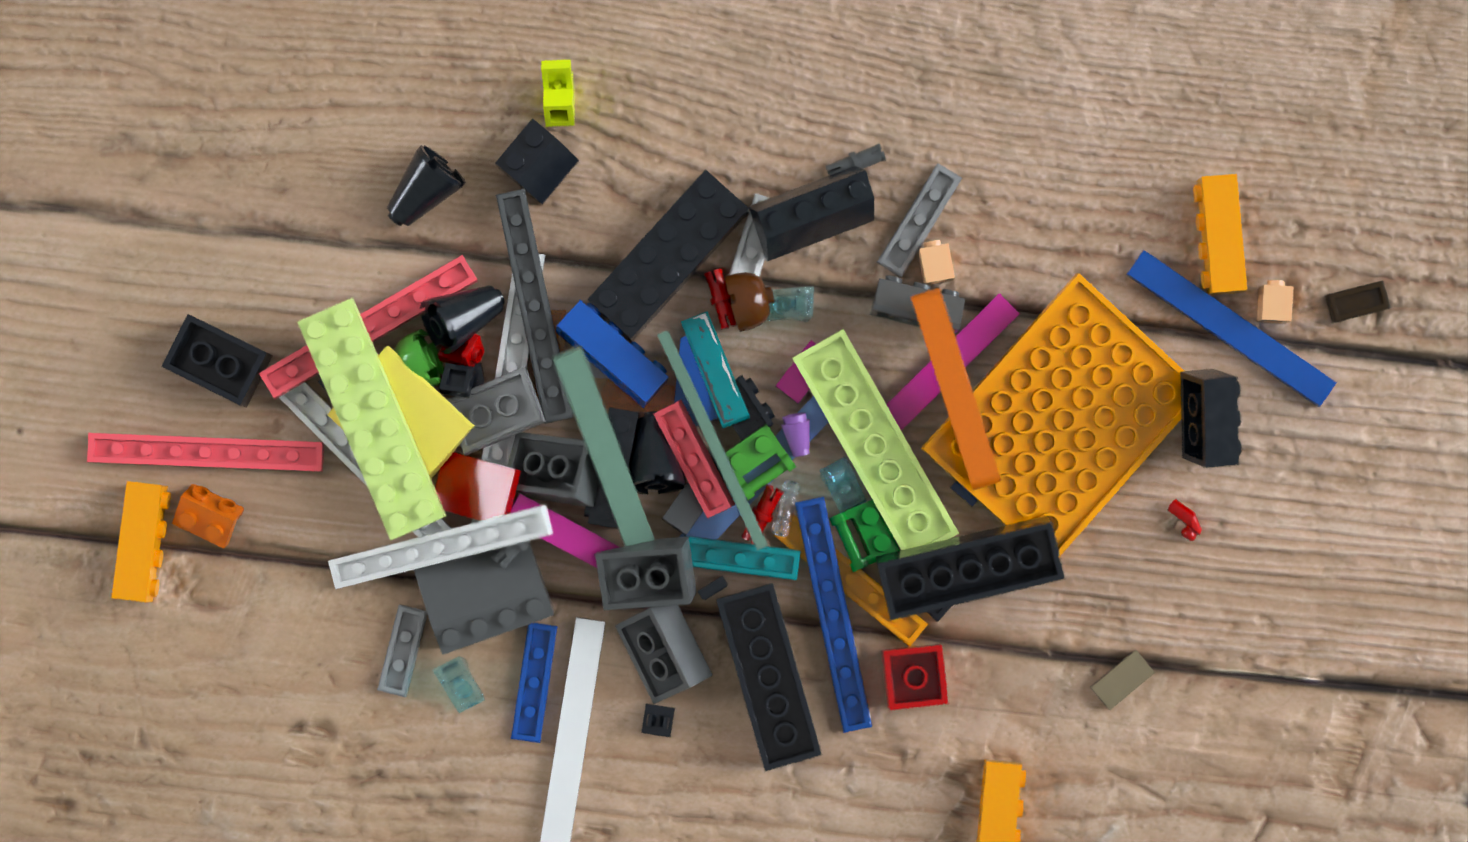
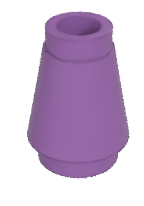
M801 412L783 416L781 427L792 451V456L800 457L810 454V419L806 418V413Z

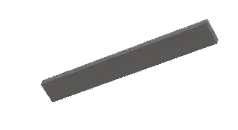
M525 189L497 194L498 208L540 405L546 420L545 424L574 418L552 357L560 354Z

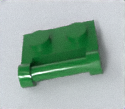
M873 500L829 518L832 527H836L851 560L849 565L852 572L875 563L876 556L900 551ZM847 520H852L868 555L867 557L862 558L846 523Z

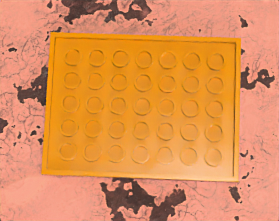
M1076 273L972 390L1001 482L977 490L972 489L949 417L921 449L1004 525L1048 516L1053 524L1058 551L1061 556L1181 420L1180 372L1184 370L1080 273Z

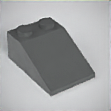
M689 537L656 539L596 552L595 554L604 610L686 605L692 602L697 593Z

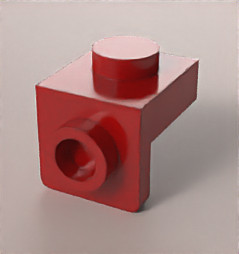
M474 334L471 339L451 354L441 352L445 350L442 346L438 353L439 361L444 363L474 367L475 363L478 364L484 355V347L480 335Z

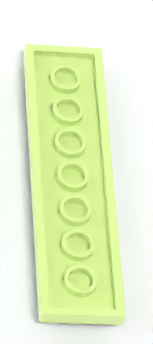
M350 298L298 321L299 328L390 540L447 517L354 299Z
M844 329L794 356L793 360L900 549L905 550L947 540L959 534Z

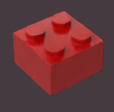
M941 644L881 650L887 708L889 710L949 704Z

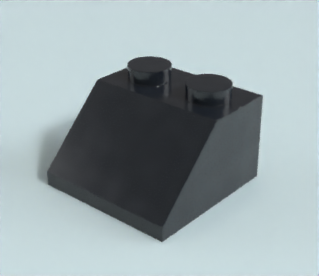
M532 118L495 164L498 169L543 205L577 165L579 159L555 136Z

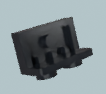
M741 375L735 381L750 418L733 424L732 427L739 438L743 440L764 424H767L769 428L772 427L774 424L771 419L775 415L766 402L761 405L755 396L759 393V390L752 379L748 378L745 380L743 375Z

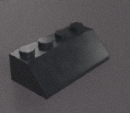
M857 166L748 206L766 261H771L874 221V195L866 170Z

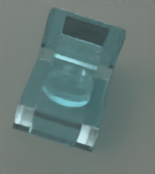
M814 287L772 290L775 302L770 304V314L767 321L794 319L808 322L813 317Z
M846 457L819 470L821 479L840 513L867 501Z
M458 656L433 669L434 674L458 713L485 700L483 692L473 678L465 658Z

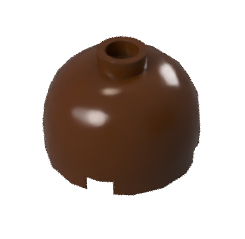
M748 272L725 276L728 294L732 301L731 307L739 331H747L760 326L767 320L770 314V304L775 302L771 285L765 287L759 276Z

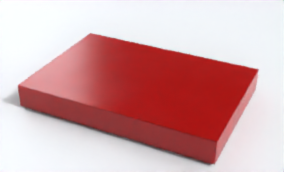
M453 452L440 468L435 490L444 511L484 521L511 513L521 470Z

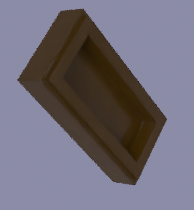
M1384 280L1325 295L1332 324L1391 309Z

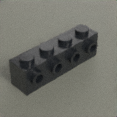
M610 407L607 415L629 471L640 414L639 412ZM599 484L594 507H585L584 517H589V524L618 529L601 484Z

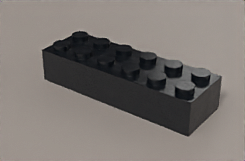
M705 169L587 300L604 317L620 328L624 335L633 341L748 215L749 208Z
M1048 516L875 557L890 620L1065 579L1053 524Z
M773 583L716 599L764 770L769 771L821 756V749Z

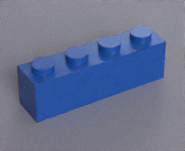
M580 300L558 323L556 333L573 348L580 346L585 358L644 409L667 383L669 378L666 375L667 370L658 361L654 360L651 362L644 356L645 351L639 344L634 341L629 343L621 336L623 334L622 330L614 323H606L600 317L601 313L591 303L585 304Z

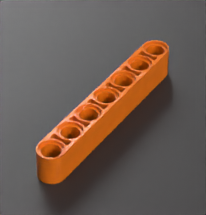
M940 288L911 296L913 306L972 489L977 490L1001 482L1000 475Z

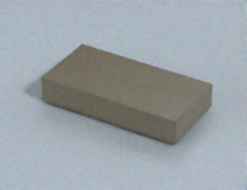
M1134 650L1090 686V688L1104 705L1111 710L1155 672L1138 651Z

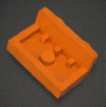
M191 484L180 497L172 524L221 548H225L229 544L236 521L243 514L244 507L236 504L231 499L223 498L210 492L203 486Z

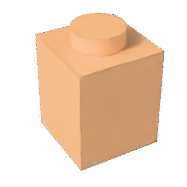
M940 240L923 243L924 248L918 250L923 283L933 285L953 281L955 275L949 244H941Z
M1268 280L1267 285L1264 284L1258 287L1256 322L1276 324L1291 322L1293 286H1285V281Z

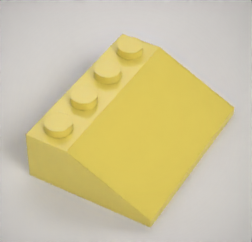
M387 346L378 357L430 479H432L474 425L424 378L411 371L403 363L401 357L391 347ZM333 407L327 415L343 429Z

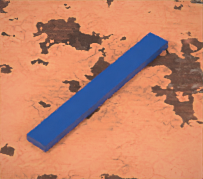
M1145 250L1141 252L1126 274L1317 407H1321L1337 382Z
M823 496L795 502L843 733L872 727V721L825 498Z

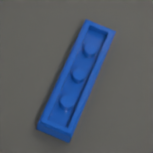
M540 623L528 624L511 739L541 743L558 626Z

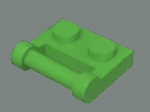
M764 424L725 451L748 501L755 496L754 493L779 475L787 470L790 472L796 468V465L767 424ZM774 454H777L781 460L749 483L744 480V475Z

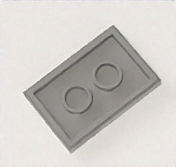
M525 367L472 388L469 398L453 396L446 399L474 425L460 443L465 455H469L546 422L528 370Z

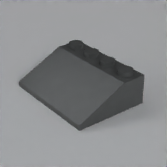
M530 542L528 543L529 547L525 551L521 550L507 565L506 569L499 565L506 554L498 562L492 558V554L499 548L414 569L427 614L442 655L554 615V606Z

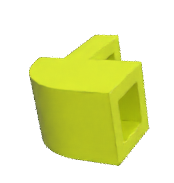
M571 59L541 61L545 126H575L574 81Z

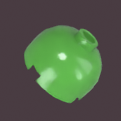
M420 329L402 338L395 346L394 351L411 371L424 378L434 387L441 382L440 374H443L444 365L443 362L439 361L437 347L433 342L427 343L424 337L428 336V334L423 329Z

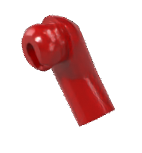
M1177 499L1173 500L1167 511L1185 524L1186 527L1181 531L1182 536L1188 541H1194L1196 536H1200L1202 531L1195 512Z

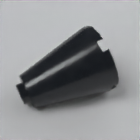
M420 145L416 150L387 206L390 212L388 217L398 226L403 224L410 226L461 189L466 183L456 169L452 172L445 158L428 146L423 147Z
M492 286L475 288L424 300L420 305V309L425 307L426 314L421 316L426 332L434 345L441 344L445 348L441 352L451 354L503 311L505 300L503 294L497 288L494 289Z
M657 411L645 412L644 416L638 419L629 473L636 492L639 494H649L648 490H658V494L671 493L683 489L685 485L684 473L653 415Z

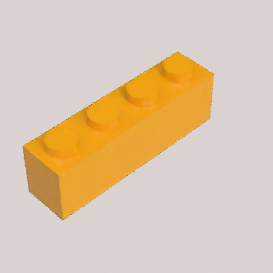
M1237 174L1202 176L1197 180V185L1193 186L1194 201L1199 202L1200 213L1196 214L1197 231L1202 232V242L1198 245L1199 258L1204 260L1205 271L1201 272L1202 288L1207 289V294L1243 293L1247 290Z
M126 482L111 598L153 602V597H157L159 580L156 579L157 568H161L163 562V550H160L161 538L164 539L167 532V522L163 521L165 509H169L171 502V493L167 492L168 486Z
M984 759L976 842H1020L1021 830L1016 829L1017 817L1022 818L1024 801L1019 799L1020 788H1025L1026 770H1022V764Z

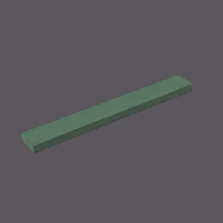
M664 331L657 335L758 551L767 546L765 537L669 331Z
M577 346L553 356L552 360L624 546L655 540L582 348Z

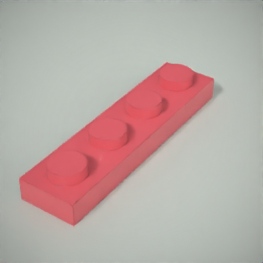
M682 400L655 412L653 415L706 517H712L734 506L735 502Z

